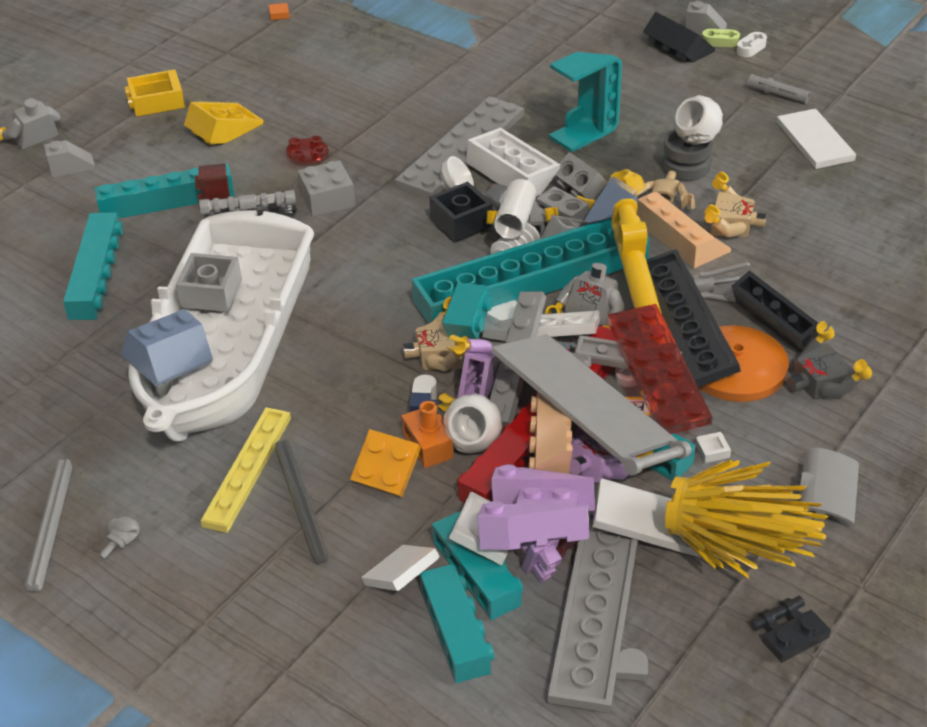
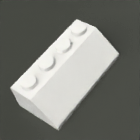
M502 128L468 140L466 163L507 188L513 180L525 179L534 185L536 196L541 195L560 169L559 163Z

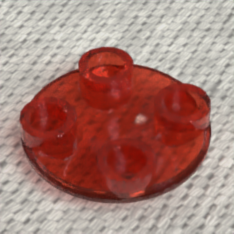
M320 136L304 139L293 137L289 139V145L286 147V155L290 159L301 163L321 161L329 153L328 146L323 143V139Z

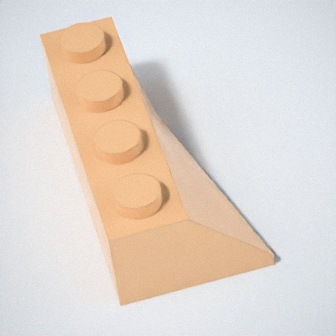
M656 191L638 199L637 216L641 222H645L647 230L671 250L677 249L681 258L693 268L731 252L729 246L713 237Z
M537 391V397L532 396L531 412L536 413V416H531L530 432L535 433V437L530 436L529 453H534V457L529 458V468L569 474L572 458V420Z

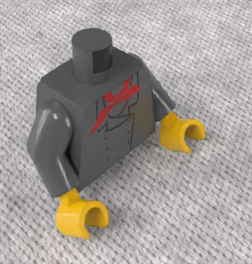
M825 321L818 323L816 327L818 336L812 338L795 361L794 375L787 379L791 391L795 392L804 389L815 400L827 397L842 398L847 393L853 391V388L859 384V379L867 380L872 376V370L864 359L857 360L853 370L828 343L822 344L823 341L831 340L834 337L832 326L826 332H823L827 328Z

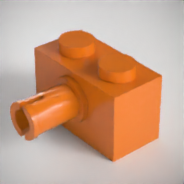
M424 401L420 404L418 410L401 415L402 431L405 439L421 446L418 459L424 469L454 458L452 439L445 434L443 418L440 414H437L435 402Z

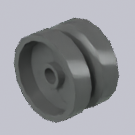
M675 129L669 131L664 138L663 170L666 173L674 171L676 173L675 178L681 180H695L704 177L709 172L711 166L713 140L703 144L692 145L680 138Z

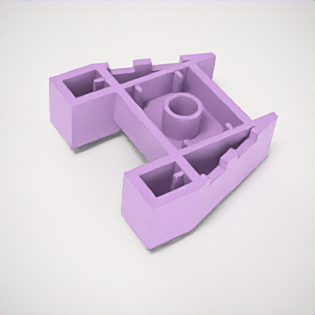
M502 465L495 468L491 479L493 501L482 504L478 514L480 550L521 548L520 543L536 541V546L548 545V539H566L567 542L589 539L588 511H595L594 477L515 467L514 465Z

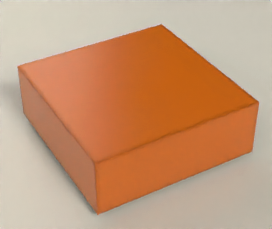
M287 3L269 5L271 20L290 18Z

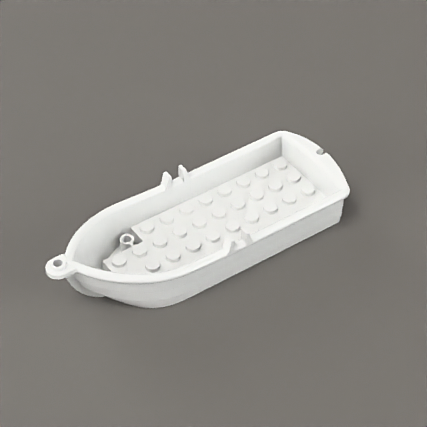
M254 210L220 213L208 216L200 221L168 286H159V299L152 298L151 300L152 318L150 322L185 309L202 323L213 360L207 365L157 387L129 363V383L136 398L146 410L143 422L147 430L152 432L164 431L169 439L180 442L185 440L189 433L227 425L240 418L251 408L259 395L310 267V244L314 236L310 226L288 216L264 211L261 216H257V211ZM190 253L238 257L242 281L228 312L180 307L176 283Z

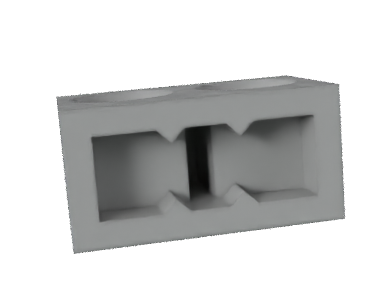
M570 152L560 162V169L555 174L558 178L556 183L565 190L570 188L572 190L570 193L573 196H581L586 199H594L608 183L599 172Z
M555 186L536 198L538 206L543 209L558 207L559 216L585 220L589 213V203Z

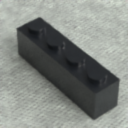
M750 270L732 285L736 303L800 353L812 338L818 336L816 330L818 322Z

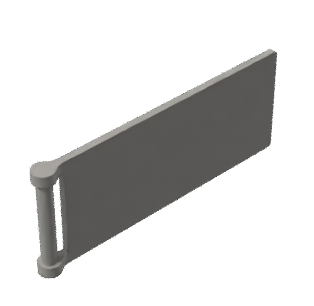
M545 334L493 346L491 352L615 456L623 464L627 474L636 475L641 473L644 468L674 458L683 459L690 456L691 446L688 442L679 441L549 335ZM667 445L671 447L641 458L633 457Z

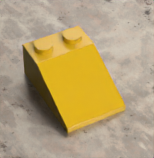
M190 102L184 125L191 130V133L203 138L205 143L216 145L217 143H228L263 125L264 120L239 103Z

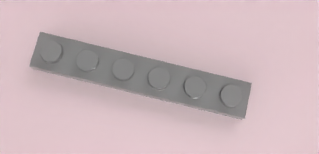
M544 292L519 293L506 343L536 337L546 301ZM500 361L490 401L496 404L501 414L502 427H505L514 420L524 379L503 361Z

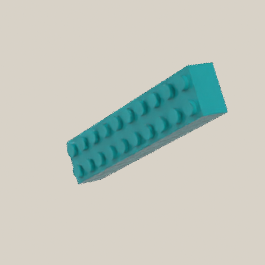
M612 218L412 278L413 303L429 324L441 311L444 312L446 310L443 307V303L448 297L453 296L457 283L486 285L489 295L493 299L492 307L513 300L517 302L520 292H544L546 294L562 289L575 276L591 271L592 264L594 263L604 264L607 267L606 274L621 270L623 266L611 226ZM649 237L647 238V246L645 253L646 260L649 257Z

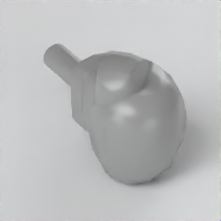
M121 516L110 520L108 523L109 535L106 537L109 544L99 556L104 560L114 548L122 550L126 545L135 540L140 534L138 522L128 516Z

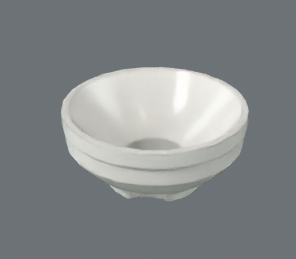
M451 156L443 162L440 178L446 190L467 181L474 186L469 169L459 158Z

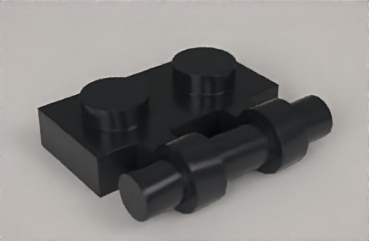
M799 595L792 599L786 598L780 601L779 606L771 610L765 609L759 612L756 618L750 620V626L754 631L762 628L767 631V633L763 634L762 642L781 663L830 637L831 629L812 609L803 614L798 611V609L805 606L804 599ZM783 617L789 620L782 625H779L777 620Z

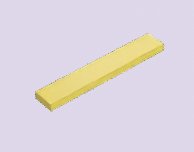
M267 407L264 409L201 519L203 528L225 533L229 532L275 449L276 442L279 441L291 420L290 412Z

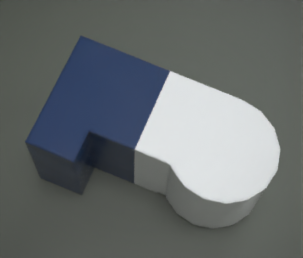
M420 375L415 378L410 412L418 410L420 404L424 401H433L437 405L436 379L433 376Z

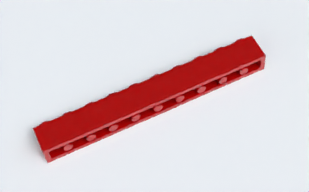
M599 326L596 334H589L588 336L625 343L627 341V336ZM592 363L589 368L604 380L615 367ZM531 402L519 411L518 416L512 423H508L505 426L503 433L491 443L482 456H478L475 459L472 467L466 473L464 472L460 475L457 482L460 501L465 503L470 492L493 501L491 479L496 467L514 465L515 467L527 468L529 466V458L534 457V453H529L530 436L535 437V433L530 432L531 416H536V413L531 412Z

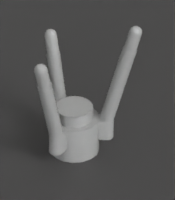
M745 262L709 272H700V275H693V280L704 299L709 298L736 303L735 298L712 294L709 291H714V284L738 281L740 277L713 278V276L748 267L750 264Z

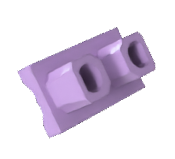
M548 539V545L536 546V541L520 543L521 550L527 554L521 567L525 575L533 571L540 583L555 575L556 569L554 567L560 564L562 557L556 550L559 539Z

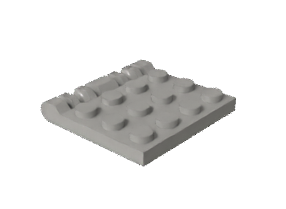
M287 190L285 193L278 191L275 194L261 193V195L257 196L255 194L241 195L238 198L232 196L228 197V199L220 200L219 198L199 200L201 215L205 217L242 210L257 211V216H261L264 211L288 215L292 214V210H297L294 190Z

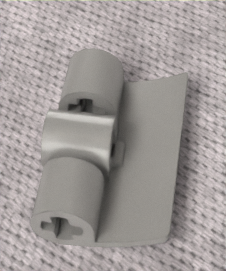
M811 448L807 450L800 479V486L807 487L804 490H799L801 495L800 501L823 503L820 507L808 506L809 510L807 512L824 515L826 513L854 525L859 462L844 454L828 449ZM804 517V518H809V519H811V520H817V521H822V522H823L822 519L811 518V517Z

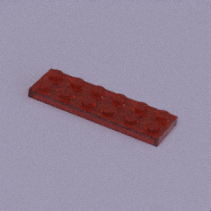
M657 304L608 314L607 322L652 419L670 434L712 425L713 417Z

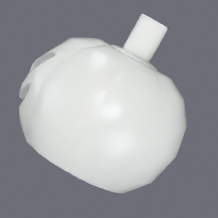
M701 95L689 97L677 108L674 115V127L678 136L688 144L707 143L713 140L720 131L723 124V113L720 106L711 98Z
M476 393L462 395L453 400L446 410L443 419L445 434L452 439L453 446L462 453L472 454L486 451L491 443L500 436L502 430L501 414L496 404L485 396Z

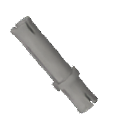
M751 74L747 82L748 87L762 90L765 94L769 95L772 93L804 104L808 103L811 95L810 91L776 82L774 78L766 79ZM761 83L774 86L776 89L761 85ZM782 89L794 92L796 95L784 92Z

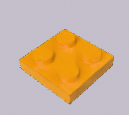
M369 429L350 480L354 483L402 498L421 446L408 440Z

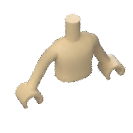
M669 171L666 178L645 183V187L635 194L638 197L647 190L653 189L651 193L656 191L672 203L679 191L681 195V208L684 209L686 205H691V209H695L694 195L687 193L684 184L675 179L676 173L674 171Z

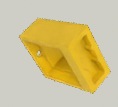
M175 69L127 78L128 86H125L129 108L134 109L136 117L185 108L181 85Z

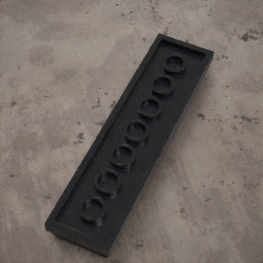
M677 249L647 259V265L671 348L674 351L682 352L680 368L690 388L694 389L741 372L734 353Z

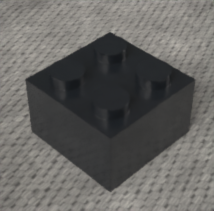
M468 181L429 196L430 219L454 242L492 227L490 224H487V211H493V203Z

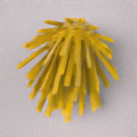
M730 459L689 478L679 476L674 478L671 488L676 489L671 501H667L665 528L669 529L667 534L680 536L714 570H716V564L723 568V563L719 560L721 559L749 579V574L742 570L740 565L735 562V559L753 569H758L755 563L745 558L747 552L777 563L782 562L795 567L794 561H791L789 557L781 555L785 552L784 549L814 557L812 552L798 549V547H802L803 544L823 547L818 541L803 539L805 537L819 540L826 539V535L820 533L825 526L824 522L804 518L811 517L822 520L828 518L824 514L807 512L809 510L808 506L820 507L823 503L778 500H799L801 495L793 494L790 490H804L807 486H717L756 478L758 474L762 473V468L768 467L771 462L754 466L750 465L719 474L739 465L740 460L732 462L733 459Z

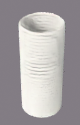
M525 179L513 180L507 188L494 221L496 232L506 239L518 238L524 231L536 198V189L530 181Z

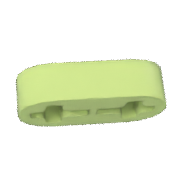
M706 29L702 32V38L712 46L735 47L740 40V33L730 29Z

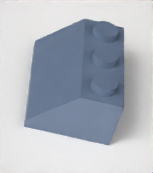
M615 176L612 177L584 221L590 223L612 218L613 207L618 201L626 198L637 201L638 197L635 196L637 190Z
M185 309L129 330L120 354L156 387L207 365L213 360L202 323Z

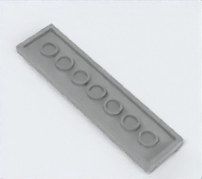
M488 97L395 179V187L429 199V196L443 191L445 188L440 178L443 162L449 157L454 156L459 158L468 168L470 166L466 163L468 140L498 128L508 131L524 116V108L495 97Z
M588 511L590 537L589 539L578 541L548 692V703L611 713L638 540L592 527L594 511Z

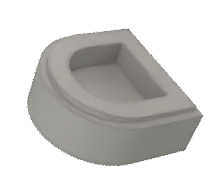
M635 648L621 651L616 679L647 681V656L641 650Z

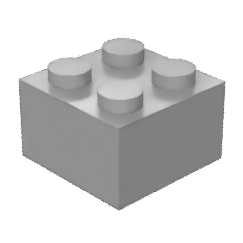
M331 161L327 164L309 166L298 170L300 193L312 217L355 207L354 185L341 161Z
M190 253L176 283L180 307L228 312L242 281L238 257Z

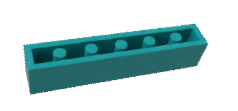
M228 163L94 187L99 213L117 212L118 219L200 204L199 200L203 199L213 200V198H219L220 200L232 196L235 197Z
M117 212L89 214L63 300L68 320H97L99 310L103 309V295L107 294V281L112 276L111 266L116 261L115 251L119 249V237L123 235V223L119 222Z

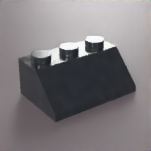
M656 11L643 30V33L648 36L647 40L656 46L660 43L662 49L670 54L672 51L676 52L675 56L683 61L689 59L692 62H696L715 51V48L699 34Z

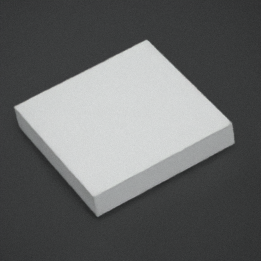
M402 545L361 578L365 586L399 591L438 560L440 556L435 548Z

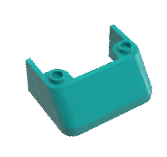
M575 52L551 63L550 68L572 82L579 81L578 106L567 112L565 127L549 134V138L572 153L613 132L618 126L620 114L621 59L610 54Z

